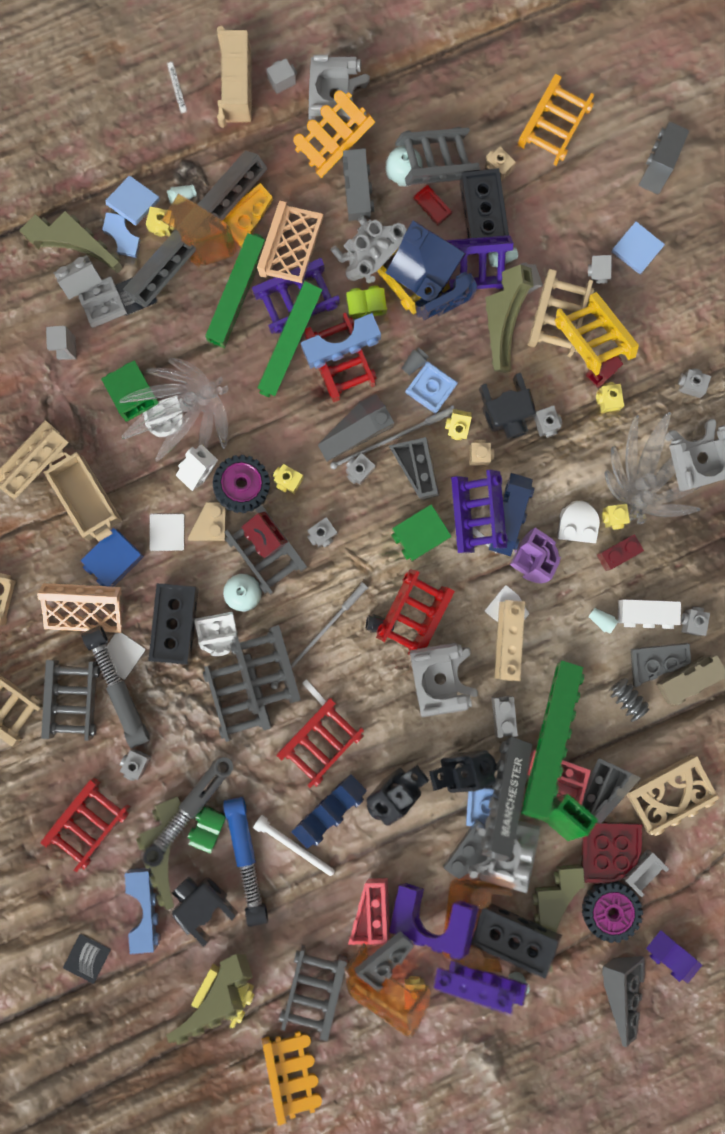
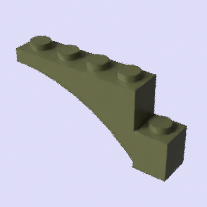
M64 211L52 224L44 217L40 219L35 214L20 229L24 237L38 250L41 247L72 249L98 259L117 274L123 269L119 263L121 261L120 258L113 252L110 254L106 250L107 246L100 239L96 241L93 238L94 234L87 227L83 229L79 225L81 222L73 214L70 216Z
M521 264L502 271L503 291L485 297L491 340L490 347L493 357L492 364L494 371L502 373L511 371V342L516 318L531 287H534L532 269Z
M175 796L153 805L152 815L155 822L159 821V824L137 833L139 838L136 839L139 850L144 849L151 842H154L155 839H158L160 833H163L162 830L165 831L167 824L169 825V822H172L171 819L177 816L176 813H179L178 810H180L178 808L180 805L178 797ZM168 845L169 848L166 849L161 864L156 867H150L145 864L146 869L150 868L152 876L149 877L153 888L157 887L159 895H156L159 906H164L166 910L174 907L168 880V861L171 845ZM155 850L150 851L147 855L148 861H154L157 858Z
M579 864L556 866V872L553 875L554 882L558 886L534 887L535 894H532L533 906H536L537 911L534 914V923L557 932L561 918L569 903L581 888H585L583 868Z
M234 954L220 962L219 973L206 999L186 1022L166 1035L168 1043L184 1044L189 1041V1037L200 1036L205 1033V1029L218 1027L221 1025L222 1020H231L238 1016V1012L244 1010L238 988L246 985V981L253 978L246 954Z

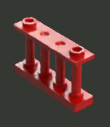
M343 313V323L318 333L317 331L313 332L312 328L308 327L304 330V334L307 340L318 335L324 339L347 329L349 336H351L354 329V321L352 317L348 318L347 313ZM362 349L357 352L358 357L333 367L325 364L319 368L333 403L340 400L339 394H342V391L366 381H369L371 387L375 386V380L377 379L375 371L369 368ZM362 364L365 374L341 384L334 383L332 378L335 376L334 374Z
M413 569L405 573L403 584L383 624L379 625L376 636L377 639L383 642L390 638L408 647V655H410V650L428 647L455 592L444 586L436 589L419 580L417 577L420 572ZM413 585L434 596L435 600L432 606L429 607L408 596ZM404 603L426 613L424 622L420 624L401 614ZM396 620L417 630L418 634L415 640L411 641L391 631Z
M331 697L276 755L281 761L286 758L295 763L311 779L307 785L309 788L313 785L317 787L324 779L322 775L353 742L357 744L364 737L362 734L364 729L362 727L356 731L335 711L334 705L336 702ZM325 715L327 717L330 716L351 736L344 745L322 725L320 720ZM311 729L317 730L338 750L331 759L308 739L309 736L307 734ZM298 743L300 745L303 744L325 765L317 774L295 754L294 747Z
M96 778L91 779L40 842L45 847L56 844L79 863L74 869L75 872H78L81 868L85 870L92 861L90 857L119 821L122 823L129 815L127 811L131 807L127 804L121 810L101 794L99 788H97L101 782ZM89 797L95 798L116 815L110 825L86 807L85 801ZM76 813H82L104 831L97 841L74 823L73 816ZM64 828L66 830L70 829L91 847L85 856L61 838L62 835L60 833Z

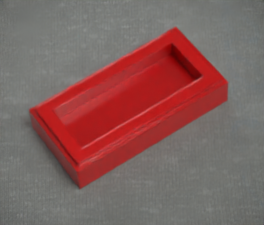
M428 184L413 196V199L437 226L452 214L449 207Z

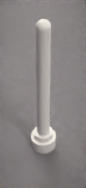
M261 814L253 826L258 832L262 831L263 833L267 832L329 876L334 875L335 870L269 825L268 818Z

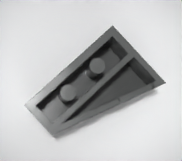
M366 149L344 150L343 172L348 221H356L361 216H364L366 220L371 219V212H374V202L370 200L369 195L372 194V183L368 182L370 165L367 164Z
M598 758L587 783L582 806L598 819V823H602L641 777Z

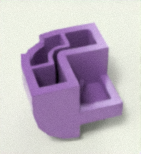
M532 529L524 536L517 550L514 551L515 555L510 566L523 573L522 577L528 581L535 583L550 581L561 558L555 546L556 542L538 529Z

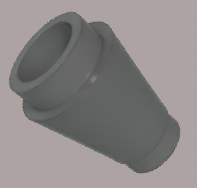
M417 347L415 350H412L402 369L410 376L424 365L429 357Z

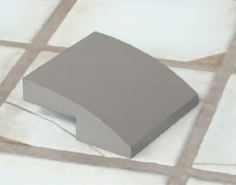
M112 277L103 279L101 283L78 295L92 328L127 314Z

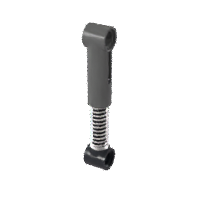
M99 625L83 632L82 639L89 651L92 650L94 652L95 658H97L96 661H99L97 664H100V670H103V677H106L104 679L108 683L106 690L124 729V736L129 747L132 749L150 741L148 730L139 717L124 680L121 681V678H118L119 675L115 671L114 662H111L113 659H110L111 656L108 655L110 654L107 652L106 646L108 638L103 627Z
M221 757L212 762L210 768L179 805L178 808L180 810H178L179 813H176L177 816L171 819L172 822H169V825L167 824L165 831L162 830L163 833H160L158 839H155L154 842H151L149 846L142 850L141 859L144 864L156 867L162 863L165 851L169 848L168 845H171L170 842H173V838L176 839L175 836H178L177 833L183 830L182 827H185L184 824H187V821L189 822V818L194 819L226 777L232 773L234 766L230 759ZM220 762L226 764V770L223 773L218 770ZM155 850L157 858L154 861H148V853Z

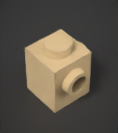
M499 147L496 151L492 150L486 156L485 168L486 170L499 168L502 181L513 171L516 162Z
M475 440L469 446V466H488L491 460H494V448H491V443H486V440Z

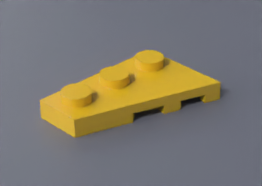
M260 183L246 194L221 221L220 224L240 247H242L247 233L252 234L273 201V197Z

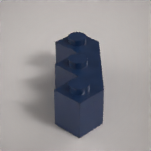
M514 473L510 474L503 498L505 529L508 537L507 548H493V543H491L488 550L511 556L513 549L517 550L520 541L518 534L521 524L525 523L527 513H525L529 498H532L535 489L532 487L533 479Z
M352 774L335 787L336 789L327 795L291 831L307 849L313 844L317 846L324 839L322 835L331 826L337 827L344 820L342 816L352 806L358 807L364 801L363 795L367 790Z

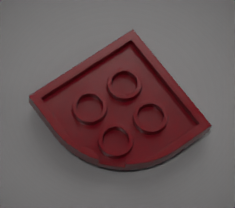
M597 822L589 835L582 837L584 883L615 882L625 877L636 866L642 850V824Z

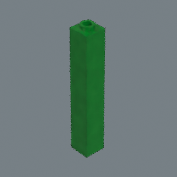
M247 233L205 335L209 343L225 348L256 274L257 265L266 242L259 234L254 233L252 235Z
M306 281L301 286L257 386L260 389L259 393L269 398L270 395H276L322 292V289Z

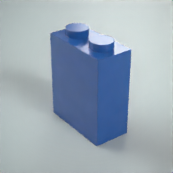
M115 528L111 530L113 534L101 540L81 560L84 564L83 569L90 575L93 573L98 578L96 581L100 586L114 587L144 557Z

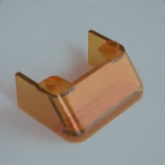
M178 193L161 221L179 231V234L182 236L181 240L189 246L193 244L196 251L190 257V261L200 267V265L206 266L233 257L237 250L228 224Z
M466 879L453 880L449 885L443 934L448 929L454 903L463 901L482 909L489 906L492 894L512 896L511 889L488 882ZM470 947L469 955L461 959H454L449 956V953L442 952L447 959L470 969L503 973L499 960L484 958L482 952L477 948Z
M363 943L344 968L348 993L354 1000L408 1038H412L417 1032L430 1004V988L426 986L424 990L420 988L419 990L414 989L410 991L390 977V979L384 980L382 983L383 988L380 992L376 991L357 976L354 970L369 957L367 945Z

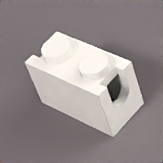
M202 444L197 449L192 447L186 452V459L179 464L178 467L180 469L176 474L192 491L205 482L218 461Z

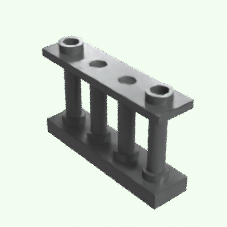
M455 127L444 130L402 132L395 145L405 146L411 170L405 177L406 186L460 180L462 173L480 171L479 163L468 161L463 139L470 132L469 128ZM447 142H456L461 164L455 165L452 163ZM430 143H439L445 166L435 165ZM422 144L428 164L427 168L418 166L413 145Z
M262 505L255 509L258 513L266 511ZM241 528L233 535L228 530L224 532L227 535L224 539L230 547L235 546L261 582L259 587L264 593L268 592L272 595L274 592L270 587L292 571L299 569L303 572L308 568L289 541L272 556L263 559L254 566L248 556L256 551L255 545L252 544L245 550H242L236 542L245 536L244 530ZM283 554L284 556L288 554L292 559L290 564L265 581L259 572Z
M279 625L269 628V632L265 636L244 642H239L238 637L232 639L230 648L232 654H236L248 695L246 703L249 711H252L253 714L260 713L259 706L282 699L289 700L290 703L301 700ZM265 643H273L275 650L273 654L249 661L244 660L242 650ZM273 661L278 662L280 670L277 673L250 680L247 669ZM277 680L284 681L285 689L282 692L258 699L255 698L254 687Z
M251 653L243 655L245 661L252 660ZM236 663L213 671L211 666L204 667L203 677L206 683L209 682L221 724L219 733L222 739L225 738V742L232 740L230 734L259 726V728H263V731L272 728L266 705L258 707L260 713H258L259 716H256V719L228 727L225 715L248 709L247 703L245 701L222 708L220 697L246 688L244 682L217 689L214 678L240 671L239 664ZM255 667L247 669L250 680L258 678ZM261 686L254 687L255 698H262Z
M46 660L41 739L54 738V735L57 733L85 734L84 741H89L96 735V724H94L96 678L100 674V667L97 666V662H89V667H64L59 664V660ZM60 674L88 675L87 687L60 686L58 684V676ZM57 695H87L86 706L59 705L56 703ZM58 713L86 714L85 726L58 725L55 723L56 715Z
M302 945L300 951L296 950L294 963H297L286 1010H281L279 1022H282L281 1030L285 1031L287 1022L317 1029L320 1032V1040L328 1041L347 964V956L339 955L338 961L334 960L332 962L305 955V946ZM306 963L332 970L335 973L334 979L325 981L299 974L301 964ZM299 982L326 989L330 993L329 999L322 1001L294 994L296 984ZM295 1002L322 1009V1012H325L324 1019L318 1021L289 1013L291 1004Z

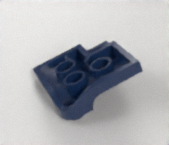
M412 221L385 273L412 290L422 299L432 301L443 291L466 253L418 222ZM427 287H430L432 289V293L430 295L426 293Z
M466 272L459 274L453 284L452 291L440 294L435 300L426 301L421 298L415 302L418 318L422 317L425 321L436 314L439 317L472 300L477 290L472 274H467Z

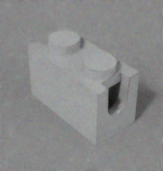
M87 255L77 258L74 262L67 266H62L54 272L57 282L68 299L102 282Z
M491 697L495 736L498 738L518 736L514 697Z

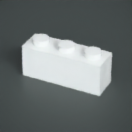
M618 600V623H624V627H636V624H643V628H655V625H662V629H674V625L681 624V602Z

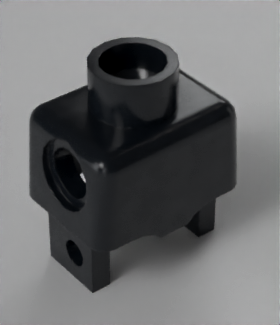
M521 373L515 374L513 377L517 392L512 390L506 391L499 398L492 400L487 384H483L479 388L484 404L482 411L490 430L497 432L504 429L507 440L529 433L526 422L530 421L536 414L530 388L526 389Z
M487 750L461 752L442 758V767L429 771L433 790L437 791L447 787L450 793L474 792L494 785L496 782V761Z
M418 765L407 772L402 768H398L384 778L367 797L366 802L369 814L374 819L381 820L384 825L390 826L409 812L421 796L419 788L428 783L430 779Z
M189 876L172 892L179 901L172 911L173 918L186 935L191 933L202 947L208 944L210 937L200 926L206 925L212 919V914L218 907L231 921L238 914V911L226 899L227 894L209 877L197 885Z

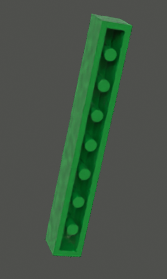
M562 660L556 665L521 810L523 815L542 821L549 819L553 815L554 805H552V802L559 790L557 780L563 772L561 763L562 759H565L568 748L565 746L572 733L570 724L576 716L574 707L580 698L578 689L579 685H582L585 675L582 674L584 667Z

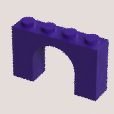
M409 883L399 885L389 932L396 935L401 931L413 941V944L429 946L434 952L449 953V956L454 959H461L469 955L479 907L463 901L454 903L448 929L444 934H434L424 927L420 919V906L424 888Z

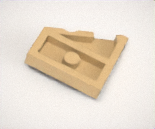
M206 502L188 537V541H226L224 539L226 538L224 533L226 531V507H223L220 502Z

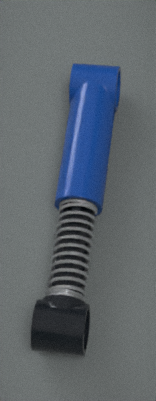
M244 797L224 800V812L229 824L236 865L241 867L240 870L242 871L240 873H242L241 877L244 880L242 883L244 884V891H246L244 894H246L245 897L247 898V907H245L247 925L252 927L268 923V913L265 903L261 901L259 887H257L256 870H254L255 867L253 866L256 860L247 821Z

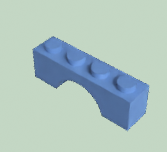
M371 313L354 320V330L351 336L343 342L330 343L318 335L301 342V347L310 369L313 367L317 369L324 366L325 362L330 360H340L344 354L349 352L351 354L357 353L361 350V347L376 345L379 342L378 340H381V332Z
M150 868L129 869L125 873L126 894L135 897L143 909L141 924L133 928L128 934L130 954L154 952L160 943V935L156 933L158 913H155L154 906L157 905V894L154 893L149 878L152 876Z

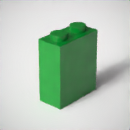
M135 360L126 363L123 367L101 378L125 422L159 404Z
M432 504L393 527V533L391 534L395 543H400L403 550H401L404 558L406 560L410 559L411 562L452 537Z
M568 793L553 799V815L545 820L550 827L567 841L588 836L598 821L595 816Z

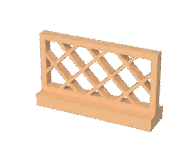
M279 201L257 265L260 277L267 278L269 275L302 283L324 218L323 214L287 206V202ZM290 213L299 215L300 219L291 223L289 220ZM310 218L317 219L316 224L310 227L306 223V220ZM303 223L307 229L297 233L294 227ZM292 229L295 235L285 239L283 236L284 232ZM310 233L311 240L303 243L300 237ZM298 239L301 245L292 250L289 243ZM286 245L289 252L280 256L278 249ZM304 249L306 256L298 260L295 253ZM293 256L296 262L286 266L283 260ZM281 262L284 267L279 271L272 270L273 265ZM299 266L301 269L299 276L292 275L289 270Z
M43 583L38 592V600H41L44 629L88 631L102 625L105 632L121 633V587ZM47 600L54 601L58 605L53 609L47 604ZM67 601L74 602L78 606L72 610L65 603ZM89 602L97 607L92 611L84 604ZM106 603L115 604V609L111 612L104 605ZM62 607L69 614L63 617L57 610ZM81 608L88 615L82 618L76 611ZM99 609L107 614L103 620L95 614ZM53 615L60 622L49 623V617ZM73 616L79 623L71 624L67 619ZM92 617L98 624L90 625L86 620ZM111 618L117 623V626H110L106 621Z

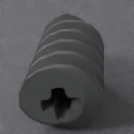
M623 678L609 689V691H613L610 697H618L615 703L619 704L622 702L623 705L620 709L624 710L627 708L628 711L625 715L633 714L630 721L634 722L649 711V704L643 702L644 698L638 696L637 690H632V684L627 685V678Z

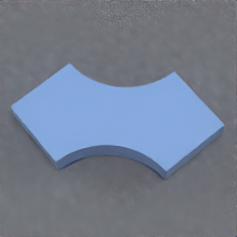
M106 213L102 231L116 240L117 253L137 258L140 238L132 235L127 230L126 218L122 215Z

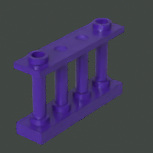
M510 235L446 240L466 253L460 262V274L463 272L467 273L468 255L479 254V277H474L477 289H504L502 286V271H505L506 252L513 251V241ZM489 252L498 253L497 276H486V261ZM457 279L449 280L450 289L445 293L452 291L453 284Z
M322 258L308 264L303 279L304 282L307 278H315L318 287L322 289L321 293L325 300L315 305L311 317L326 310L332 311L338 307L337 305H340L339 296L331 297L321 275L325 271ZM298 267L291 270L290 273L299 276L301 269ZM275 277L252 287L256 300L261 299L264 301L273 323L268 325L271 334L274 332L281 333L288 318L279 319L270 299L271 294L277 291L280 292L290 313L293 302L287 289L295 284L298 285L300 290L303 282L299 283Z
M486 470L487 478L468 481V477H451L458 553H475L474 546L493 543V548H507L508 537L505 529L501 485L502 476L500 471ZM488 486L489 497L470 500L469 489ZM490 505L489 517L472 519L471 508ZM491 524L492 536L473 538V527Z
M454 959L450 963L449 971L437 968L434 989L509 1015L512 1014L514 1003L521 1006L524 1005L528 987L526 983Z

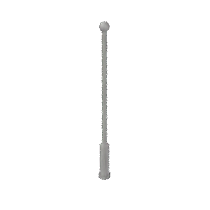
M452 405L450 408L426 418L424 422L338 462H332L330 467L336 469L338 465L358 457L361 453L369 452L424 425L429 426L452 415V410L455 408Z
M363 582L343 603L342 609L293 661L291 668L300 661L345 610H348L369 589ZM281 680L272 682L271 688L277 689Z

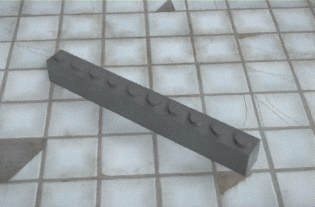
M245 150L123 288L134 302L146 308L268 168L258 154Z

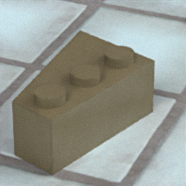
M703 655L656 683L666 702L677 706L685 702V698L691 695L694 696L703 689L724 679L725 667L717 655Z

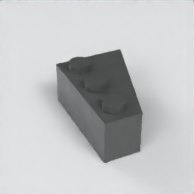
M670 121L666 128H661L657 139L660 140H656L651 150L654 153H651L646 161L648 166L638 186L659 195L675 167L690 130Z
M424 437L390 445L389 448L418 497L423 500L440 496L427 438Z

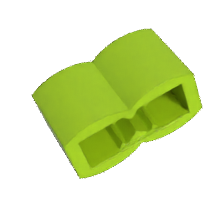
M371 286L368 290L353 288L349 290L350 292L346 293L349 318L357 319L371 313L373 316L385 315L387 312L384 288H379V286Z

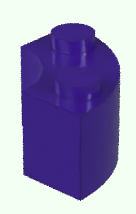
M661 930L646 948L651 953L649 957L658 965L661 962L672 970L670 974L679 982L683 980L689 983L702 967L700 962Z

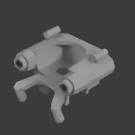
M314 55V57H311L309 120L315 119L317 122H320L324 118L320 113V108L323 105H329L333 108L337 104L335 99L330 97L331 90H342L345 94L349 91L352 95L356 87H367L370 81V77L367 74L349 79V74L361 72V59H357V57H328V55ZM342 108L336 112L344 122L351 118Z
M361 216L358 219V222L361 224L357 230L358 233L343 245L348 252L342 254L337 246H333L331 252L340 262L349 260L350 266L347 267L345 272L348 279L355 281L365 277L367 283H372L375 281V277L370 275L378 271L399 248L407 230L405 225L401 223L392 226H382L377 220L367 221L364 216Z
M709 419L704 424L706 429L705 435L698 441H687L675 430H671L665 435L666 441H671L669 447L680 491L725 479V425L718 427V439L714 440L715 419ZM701 452H705L708 456L707 461L703 464L697 460V456Z
M457 643L410 650L421 717L468 710V707H472L470 696L477 697L478 690L463 685L457 675L459 664L471 654L470 648L461 647ZM443 673L446 676V682L444 684H437L434 680L436 674Z
M519 821L513 850L514 859L503 862L488 857L484 862L471 865L468 868L470 877H479L481 881L527 893L541 827ZM478 824L476 829L479 835L484 837L486 827L483 824Z

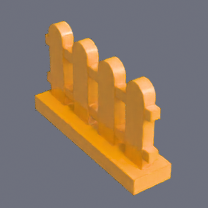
M337 90L334 93V99L337 104L333 108L329 105H323L320 108V113L324 118L319 123L315 119H310L307 122V129L310 133L306 137L301 133H297L293 138L296 145L295 150L298 153L302 151L310 159L309 165L311 167L316 166L315 171L321 178L343 156V151L349 150L375 123L374 118L369 113L363 114L366 111L363 107L359 109L350 99L352 95L349 91L345 94L342 90ZM340 108L351 117L346 123L336 113ZM327 122L337 131L333 137L323 128ZM356 123L357 125L351 130L350 127ZM313 137L324 146L320 151L309 142ZM342 137L343 139L338 144L336 141ZM329 151L330 153L324 157L323 155Z
M296 1031L295 1036L280 1039V1036H277L274 1042H270L269 1036L261 1038L278 1126L286 1124V1116L290 1115V1119H293L296 1113L310 1110V1113H314L315 1108L322 1104V1098L320 1094H312L311 1088L317 1086L318 1078L316 1074H308L307 1068L312 1067L315 1062L313 1055L310 1053L304 1054L303 1048L308 1047L311 1043L309 1035L306 1033L300 1034V1031ZM298 1050L299 1056L284 1060V1053ZM278 1055L279 1061L274 1062L273 1056ZM302 1070L303 1076L288 1079V1073ZM282 1075L283 1081L278 1082L277 1076ZM306 1090V1096L292 1099V1093ZM286 1095L287 1101L282 1102L281 1096Z

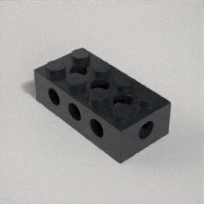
M499 168L462 173L460 189L468 239L508 236L509 231Z
M156 584L148 661L191 664L195 630L194 621L196 619L199 588ZM175 600L180 602L177 610L172 608V603ZM176 619L178 626L173 630L170 627V622ZM171 638L176 642L173 649L168 646V641Z
M487 902L482 909L471 945L546 979L562 935ZM495 929H498L501 934H498ZM513 937L517 938L519 942H516ZM532 946L537 947L539 951H535Z

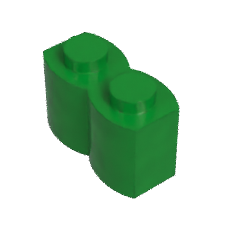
M205 806L197 814L195 819L198 821L196 828H191L188 839H190L189 845L211 853L224 825L226 816L222 812Z

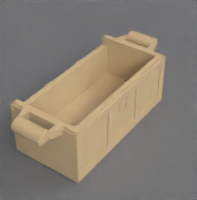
M219 26L217 28V35L222 53V100H218L219 114L217 119L219 126L223 128L226 126V122L252 121L251 47L247 30H224V27Z
M61 450L49 463L50 468L43 473L81 536L89 541L96 538L100 542L113 534L111 528L122 522V519L85 458L78 452L70 456ZM64 455L66 456L65 459H63L62 461L58 462L57 464H55V465L52 464V462L56 461L57 459L61 458L62 456H64Z

